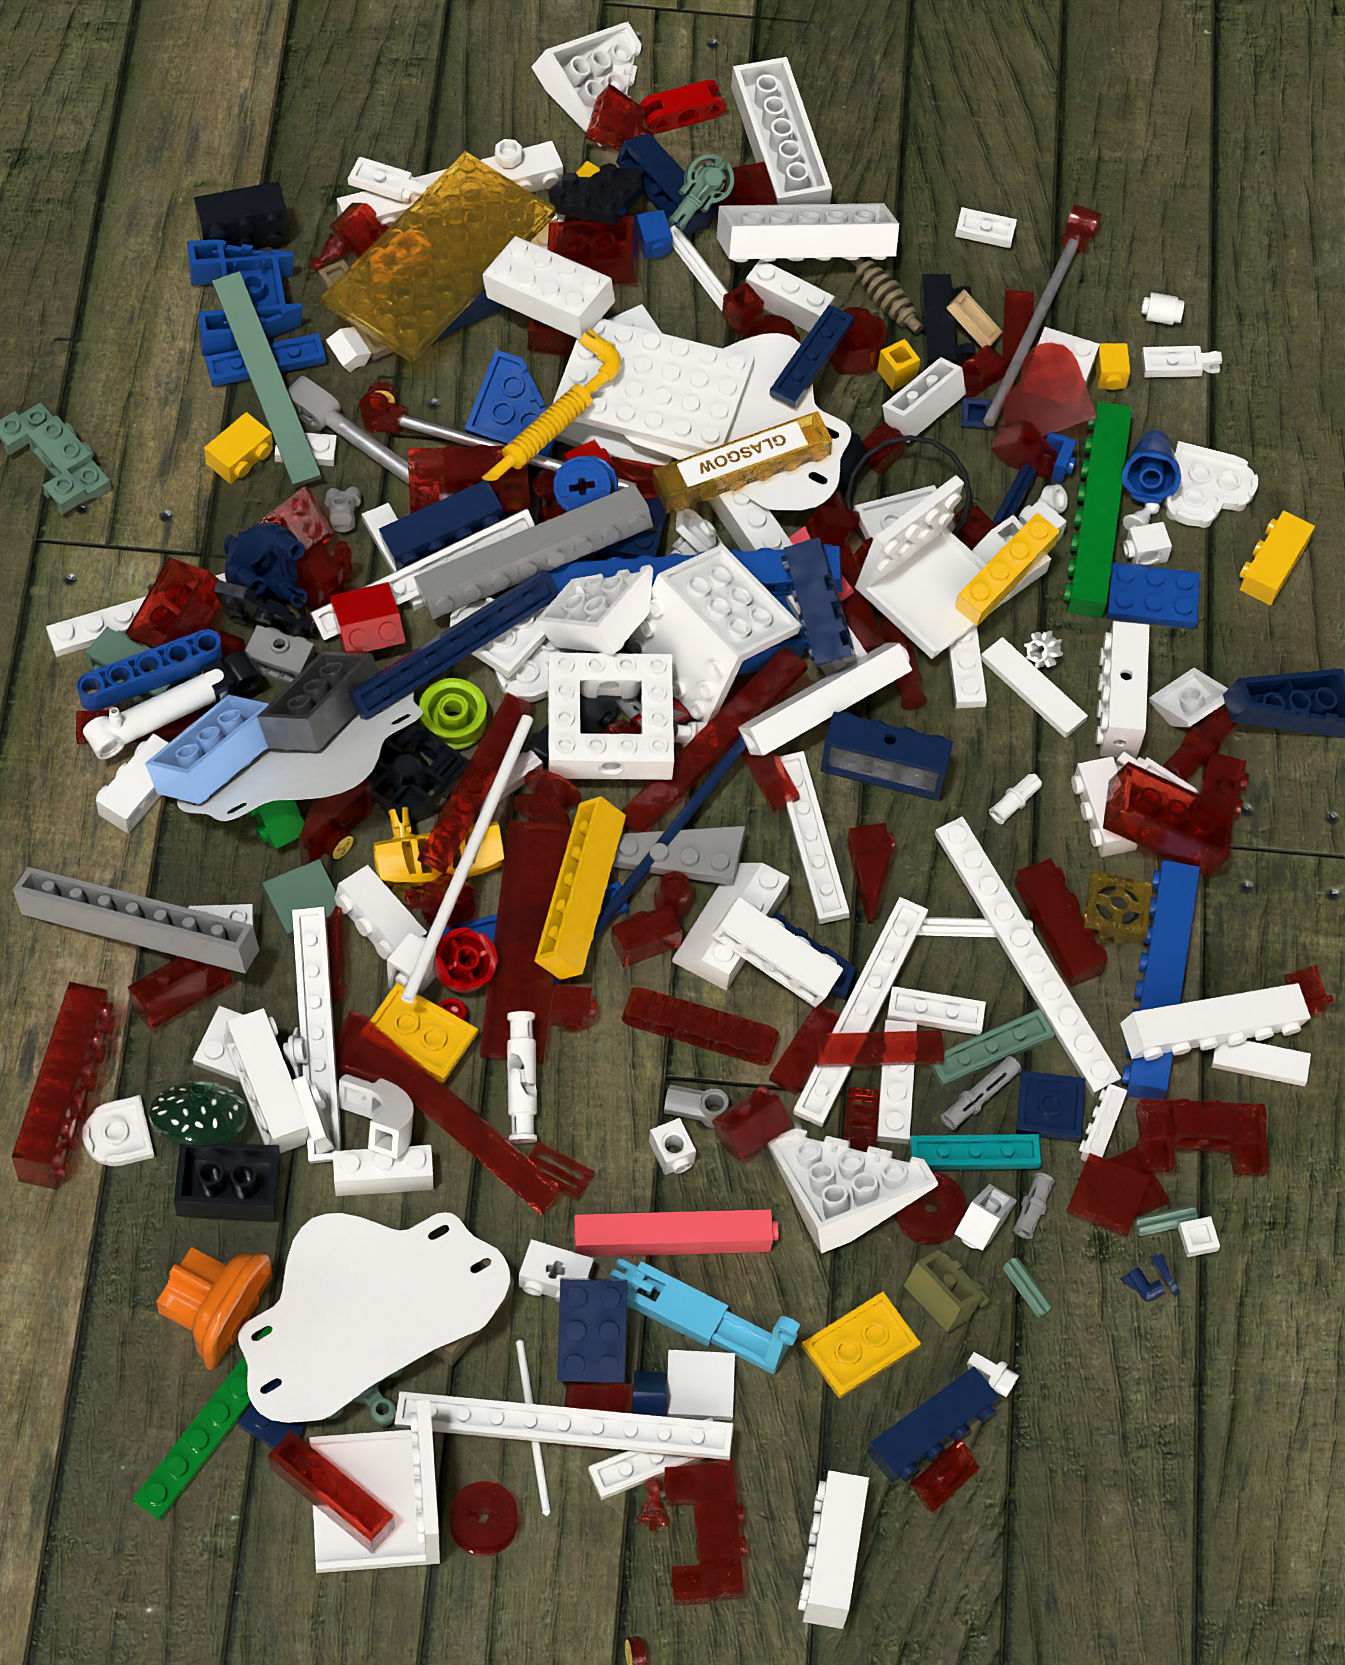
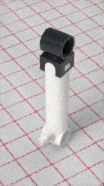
M237 651L226 657L223 662L219 659L202 667L201 675L121 713L118 708H111L109 710V717L100 716L86 724L83 734L99 759H108L118 754L125 744L213 702L217 704L227 695L236 696V692L241 694L253 690L262 681V675L247 651Z

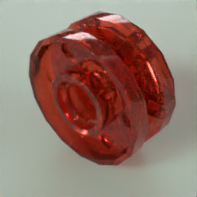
M931 1171L938 1181V1186L896 1212L895 1216L896 1223L902 1233L913 1242L923 1245H940L955 1235L954 1233L963 1218L965 1199L964 1193L957 1182L945 1174ZM933 1205L937 1208V1211L929 1212L922 1206Z

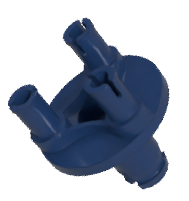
M268 522L254 525L244 532L239 531L238 538L232 534L226 537L224 541V551L227 555L225 561L226 582L244 586L255 591L256 595L263 598L262 602L266 603L267 599L274 601L281 599L287 600L292 606L298 608L303 606L297 601L298 599L303 603L307 602V592L299 588L295 583L301 571L305 546L302 542H299L293 532L280 524Z

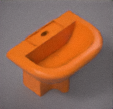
M191 1247L183 1261L179 1265L174 1264L171 1268L169 1281L156 1301L158 1312L192 1331L197 1353L203 1358L205 1367L213 1370L217 1367L229 1346L235 1343L240 1329L248 1322L260 1303V1297L273 1277L271 1259L265 1252H259L255 1255L241 1253L233 1257L225 1265Z

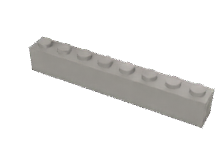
M635 484L414 576L420 598L432 620L519 584L542 569L550 571L653 527L649 507Z
M28 867L13 889L21 915L237 972L246 973L259 952L255 931L251 924Z

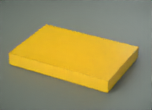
M396 983L362 1031V1037L444 1083L478 1034V1028L418 994L413 1003L404 1002L401 997L405 987Z
M881 1292L803 1341L801 1346L840 1399L919 1349L921 1343L885 1293Z

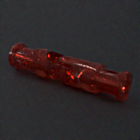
M879 611L881 619L879 627L886 643H900L908 652L909 657L911 654L909 664L912 671L894 680L902 696L900 700L901 708L907 710L921 708L927 703V697L921 691L919 683L921 675L913 647L908 642V637Z

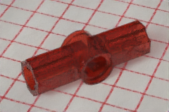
M1227 707L1217 708L1200 727H1193L1181 742L1180 748L1164 763L1163 768L1186 782L1202 764L1207 765L1218 752L1221 743L1238 726V723L1231 722Z

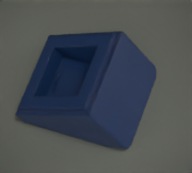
M963 397L961 402V427L990 429V426L984 424L983 420L990 408L992 399Z

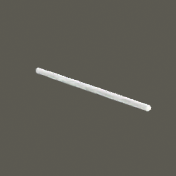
M518 1339L516 1347L524 1399L526 1404H534L524 1341ZM531 1441L542 1513L548 1516L551 1510L540 1442Z

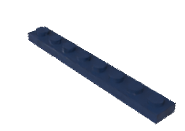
M542 569L348 691L360 718L367 720L550 604L559 593L549 571Z

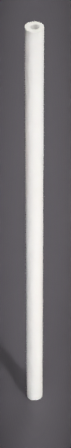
M522 715L402 994L401 999L406 1003L414 1002L532 725L533 718L529 715Z

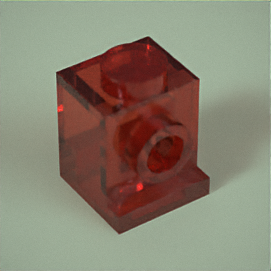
M977 505L973 509H969L967 521L958 532L957 538L972 551L999 524L998 522L994 523ZM964 508L956 514L955 526L961 520Z

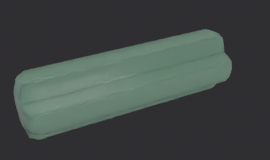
M1190 1205L1137 1217L1134 1222L1135 1229L1139 1236L1178 1228L1181 1222L1198 1219V1213L1195 1206Z
M1015 1257L1006 1262L1003 1267L1004 1272L1035 1315L1042 1317L1049 1313L1052 1308L1051 1302L1020 1259Z

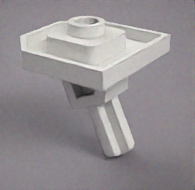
M683 506L677 511L675 530L681 536L672 545L674 550L671 554L696 555L699 552L708 551L723 544L713 525L709 521L703 520L694 510Z

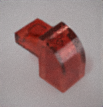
M835 489L829 499L817 506L805 527L810 539L820 537L823 544L842 548L859 524L860 514L859 511L849 510L840 489Z

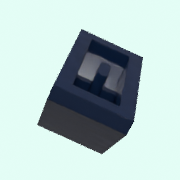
M634 1371L631 1414L665 1417L667 1373Z

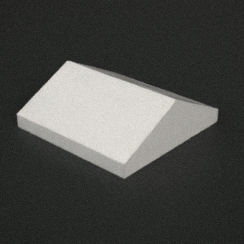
M1192 668L1150 696L1149 702L1171 726L1189 728L1225 704L1223 694L1228 688L1196 668Z

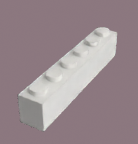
M1299 983L1136 1011L1132 1012L1120 1024L1131 1058L1144 1057L1146 1061L1157 1059L1163 1056V1053L1172 1052L1176 1056L1187 1053L1191 1048L1200 1047L1204 1051L1215 1048L1219 1043L1228 1042V1045L1232 1046L1246 1041L1247 1038L1255 1037L1257 1041L1270 1038L1274 1033L1282 1032L1284 1036L1292 1035L1301 1030L1300 1026L1310 1019V1015Z

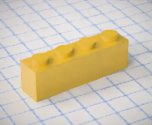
M1037 512L958 594L955 608L978 626L1056 545L1060 531Z

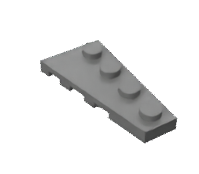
M746 827L680 830L668 846L656 843L665 831L622 834L615 854V861L612 867L635 870L650 851V856L655 862L652 864L649 873L733 885L746 835Z

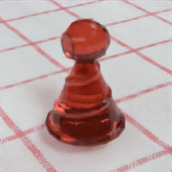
M329 233L328 240L325 242L320 257H313L310 260V268L317 272L324 268L326 261L349 255V250L344 244L347 239L344 236L339 239L335 234Z
M652 1477L645 1483V1490L649 1495L636 1522L641 1526H649V1531L654 1532L656 1527H664L669 1524L670 1520L666 1516L662 1502L658 1497V1494L663 1490V1483L659 1478Z

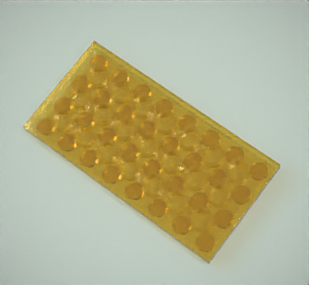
M465 151L321 296V304L413 364L485 289L482 274L511 240L517 236L531 242L556 216V208Z

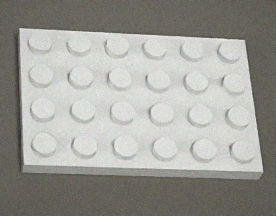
M601 318L593 330L606 341L616 345L615 348L622 360L620 372L611 382L606 381L591 395L593 404L580 414L574 422L702 455L725 447L754 364V357ZM578 338L553 403L574 384H579L583 387L599 373L598 369L603 365L598 360V356L580 344V339Z

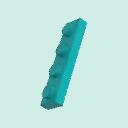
M1039 1134L910 1136L909 1140L910 1159L912 1156L924 1159L930 1170L1040 1169L1041 1166Z

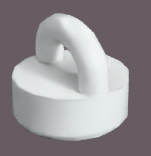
M1058 484L1046 486L1038 501L1040 499L1043 500L1058 514L1064 512L1067 507V494L1064 488Z

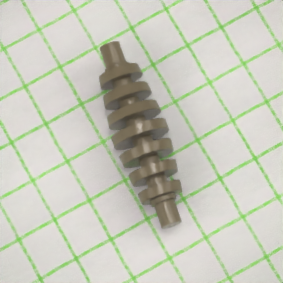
M859 257L857 260H850L857 269L855 276L861 282L863 288L867 290V294L873 299V303L880 307L885 314H888L893 321H896L900 327L908 326L915 334L920 333L924 326L917 319L919 312L913 306L905 291L901 289V285L896 280H893V277L885 273L881 267H877V264L872 260L865 261L862 257Z

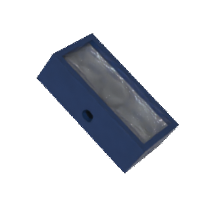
M834 711L824 745L820 772L939 802L954 741L947 740L940 735L919 733L909 727L899 728L887 725L881 720H867L849 712L839 713Z

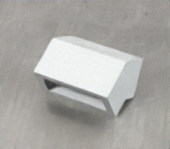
M355 327L339 329L326 339L342 366L349 372H352L357 367L365 366L372 354Z

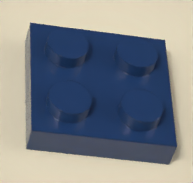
M1021 1071L1016 1134H1039V1137L1080 1142L1085 1078Z

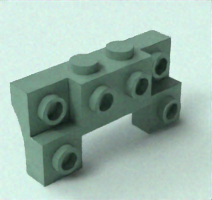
M41 402L21 415L14 411L0 420V440L5 444L6 452L11 455L29 444L30 450L55 477L43 485V490L47 498L52 497L58 505V511L62 515L82 502L93 498H100L112 490L110 479L92 460L94 453L91 447L86 442L81 443L73 427L68 422L64 424L57 415L53 417Z

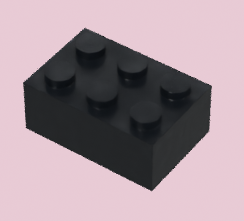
M279 181L194 197L200 240H224L227 245L241 247L242 244L252 245L253 249L277 247L281 244L289 243L287 209Z
M180 1140L174 1195L176 1215L275 1221L281 1166L279 1145Z

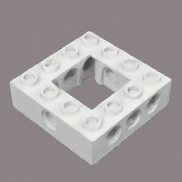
M549 653L548 778L672 780L674 767L672 654ZM641 688V734L580 733V693L588 698H597V695L622 696V699H629L635 697Z

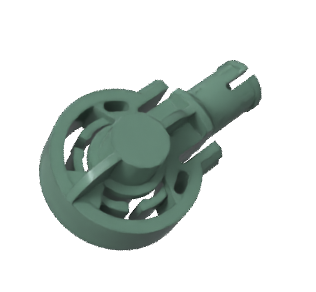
M706 154L694 159L687 166L684 173V185L679 191L680 195H686L668 219L672 225L677 223L675 227L684 230L686 224L700 207V211L706 213L712 204L722 201L730 194L734 186V173L727 160L718 155ZM704 160L712 161V163H710V162H709V163H705V164H703V165L698 166L696 169H694V167L696 166V164L699 163L700 161H704ZM726 179V187H725V190H724V192H720V191H722V189H723L724 186H725V183H722V181Z

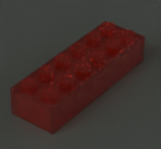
M69 981L12 1153V1160L19 1182L57 1190L60 1179L65 1180L69 1169V1161H66L69 1150L74 1151L79 1136L78 1131H76L78 1122L84 1121L86 1117L88 1102L85 1101L88 1092H93L97 1082L95 1070L98 1063H103L107 1047L104 1042L107 1034L111 1035L115 1027L116 1017L112 1016L113 1003L109 1002L106 989Z

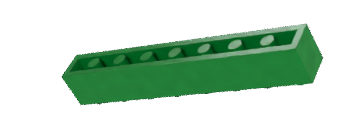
M1098 401L1095 412L1089 413L1087 429L1092 430L1091 436H1086L1083 452L1089 455L1088 460H1083L1080 477L1085 478V484L1079 485L1077 501L1082 502L1081 509L1076 508L1073 526H1078L1079 528L1078 534L1073 533L1070 550L1075 551V557L1069 558L1067 575L1072 576L1071 583H1066L1063 600L1068 601L1067 613L1102 618L1104 614L1121 498L1122 470L1126 460L1132 407Z

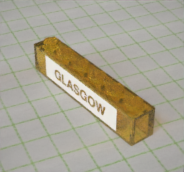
M816 411L653 469V486L666 513L682 511L697 502L710 501L717 495L725 492L738 491L750 483L766 481L778 473L794 471L799 466L812 461H821L831 455L832 438L819 412Z

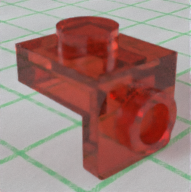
M1317 965L1284 975L1287 985L1299 983L1309 1015L1326 1010L1325 1004L1334 1001L1332 995L1325 994Z

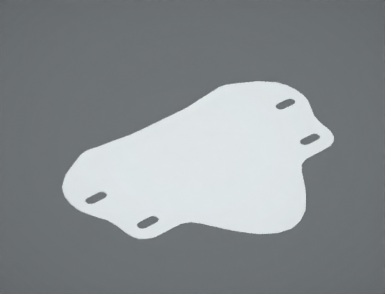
M780 333L761 334L723 348L754 357V364L725 447L796 421L808 444L715 478L730 485L763 508L769 510H805L824 503L837 488L840 477V460L850 441L851 430L844 421L821 411L816 406L813 383L796 408L770 396V388L801 345L791 336ZM824 426L837 431L839 437L836 439L822 434L820 429ZM625 435L634 444L666 454L682 462L702 455ZM783 435L771 437L774 443L778 442L776 440L777 437L782 438L783 442L781 444L776 443V446H782L786 443ZM769 438L762 440L763 443L768 441L771 449L774 448ZM761 441L758 442V445H749L758 454L761 453ZM748 446L740 449L741 454L749 453L748 456L743 455L744 458L752 456L751 451H743V449H750ZM737 451L726 453L728 459L733 458L730 456L732 453L737 455L738 458L736 460L731 459V462H737L741 458ZM721 456L724 459V464L720 465L717 462V458H715V465L718 467L726 466L728 461L725 456ZM706 460L707 467L703 462H700V470L704 472L703 467L709 472V465L713 469H717L709 460ZM811 472H816L826 477L828 481L826 484H820L810 479L808 475Z
M414 690L367 720L361 719L357 712L319 751L308 752L307 750L294 749L285 751L283 749L268 748L256 756L248 766L242 768L231 777L228 783L212 793L211 798L205 802L193 805L192 802L177 799V805L184 812L207 814L220 821H229L270 801L322 798L352 789L364 781L373 771L384 740L391 734L415 722L423 714L422 709L414 702ZM410 714V717L397 724H391L398 718ZM242 803H247L241 809L233 813H227L232 808Z
M328 1213L312 1218L301 1227L292 1242L287 1258L280 1300L274 1307L246 1322L238 1334L239 1345L248 1365L247 1392L253 1406L261 1415L273 1421L293 1423L323 1420L332 1416L370 1386L441 1346L479 1331L488 1323L498 1309L510 1285V1270L505 1258L498 1249L474 1237L462 1221L452 1213H437L416 1226L401 1231L344 1213ZM442 1225L449 1226V1231L435 1240L429 1239L428 1235L433 1230ZM485 1258L491 1260V1264L478 1273L470 1271L471 1266ZM265 1326L272 1327V1332L258 1341L251 1339L252 1334ZM276 1378L281 1379L282 1383L278 1388L267 1394L261 1393L260 1389L263 1385Z

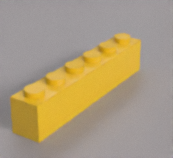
M602 796L579 803L534 960L559 980L583 974L589 948L594 938L597 919L601 912L605 890L608 886V879L615 861L618 843L623 832L626 815Z

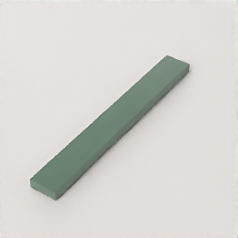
M240 271L212 280L293 488L321 479L320 471Z

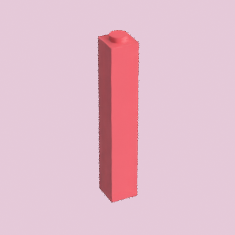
M771 1210L584 1214L574 1216L575 1253L587 1257L771 1252L773 1241H778V1221H772Z

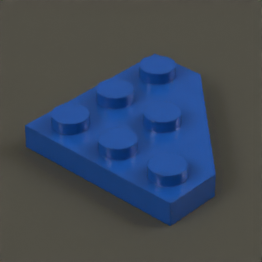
M495 349L464 428L465 433L507 445L547 410L523 358ZM557 436L538 454L550 457Z

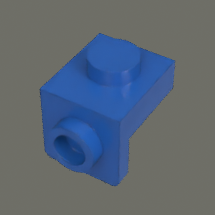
M1049 432L1044 452L1057 456L1051 481L1062 484L1066 473L1071 475L1075 467L1077 458L1073 457L1077 441L1070 439L1066 435Z

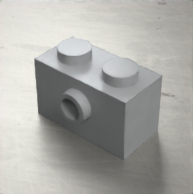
M257 625L245 649L261 675L290 684L315 659L314 643L300 636L292 637L283 634L273 627L265 628Z

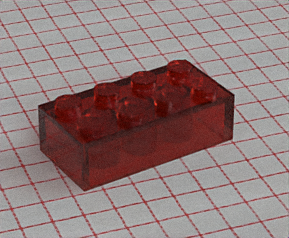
M1127 762L1109 780L1103 829L1175 862L1200 867L1199 873L1209 877L1229 859L1234 810L1131 762Z

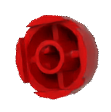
M462 927L451 930L442 937L436 948V956L433 962L435 976L442 985L455 992H473L487 984L492 978L498 962L495 946L488 936L482 932L478 934L475 931H470L472 928Z

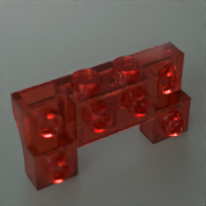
M481 444L472 447L451 445L441 448H409L410 514L440 501L439 494L458 493L484 481L482 477L504 458L502 449L506 445L488 446ZM528 462L521 469L511 467L499 479L489 481L493 491L499 492V502L503 507V512H520L524 509L529 511Z
M1186 1098L1177 1100L1140 1099L1135 1108L1139 1138L1136 1141L1139 1171L1171 1172L1176 1163L1174 1150L1230 1152L1233 1175L1264 1176L1270 1167L1266 1141L1267 1116L1265 1104L1231 1103L1220 1100L1191 1101Z
M733 1459L715 1460L689 1466L664 1467L666 1506L693 1505L698 1565L672 1567L671 1578L674 1606L708 1604V1600L743 1598L744 1586L741 1557H746L747 1550L745 1536H739L738 1524L744 1523L743 1504L736 1503Z

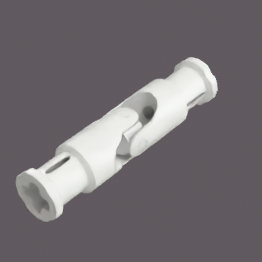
M516 1011L507 1014V1020L510 1021V1039L507 1041L508 1115L511 1116L512 1135L509 1136V1142L527 1144L537 1142V1135L534 1134V1116L537 1114L536 1040L533 1039L532 1021L535 1020V1013Z

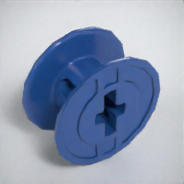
M597 456L575 457L567 460L558 469L554 478V494L557 502L567 512L618 491V478L615 470L607 461ZM590 481L595 482V488L580 491L577 489V484Z

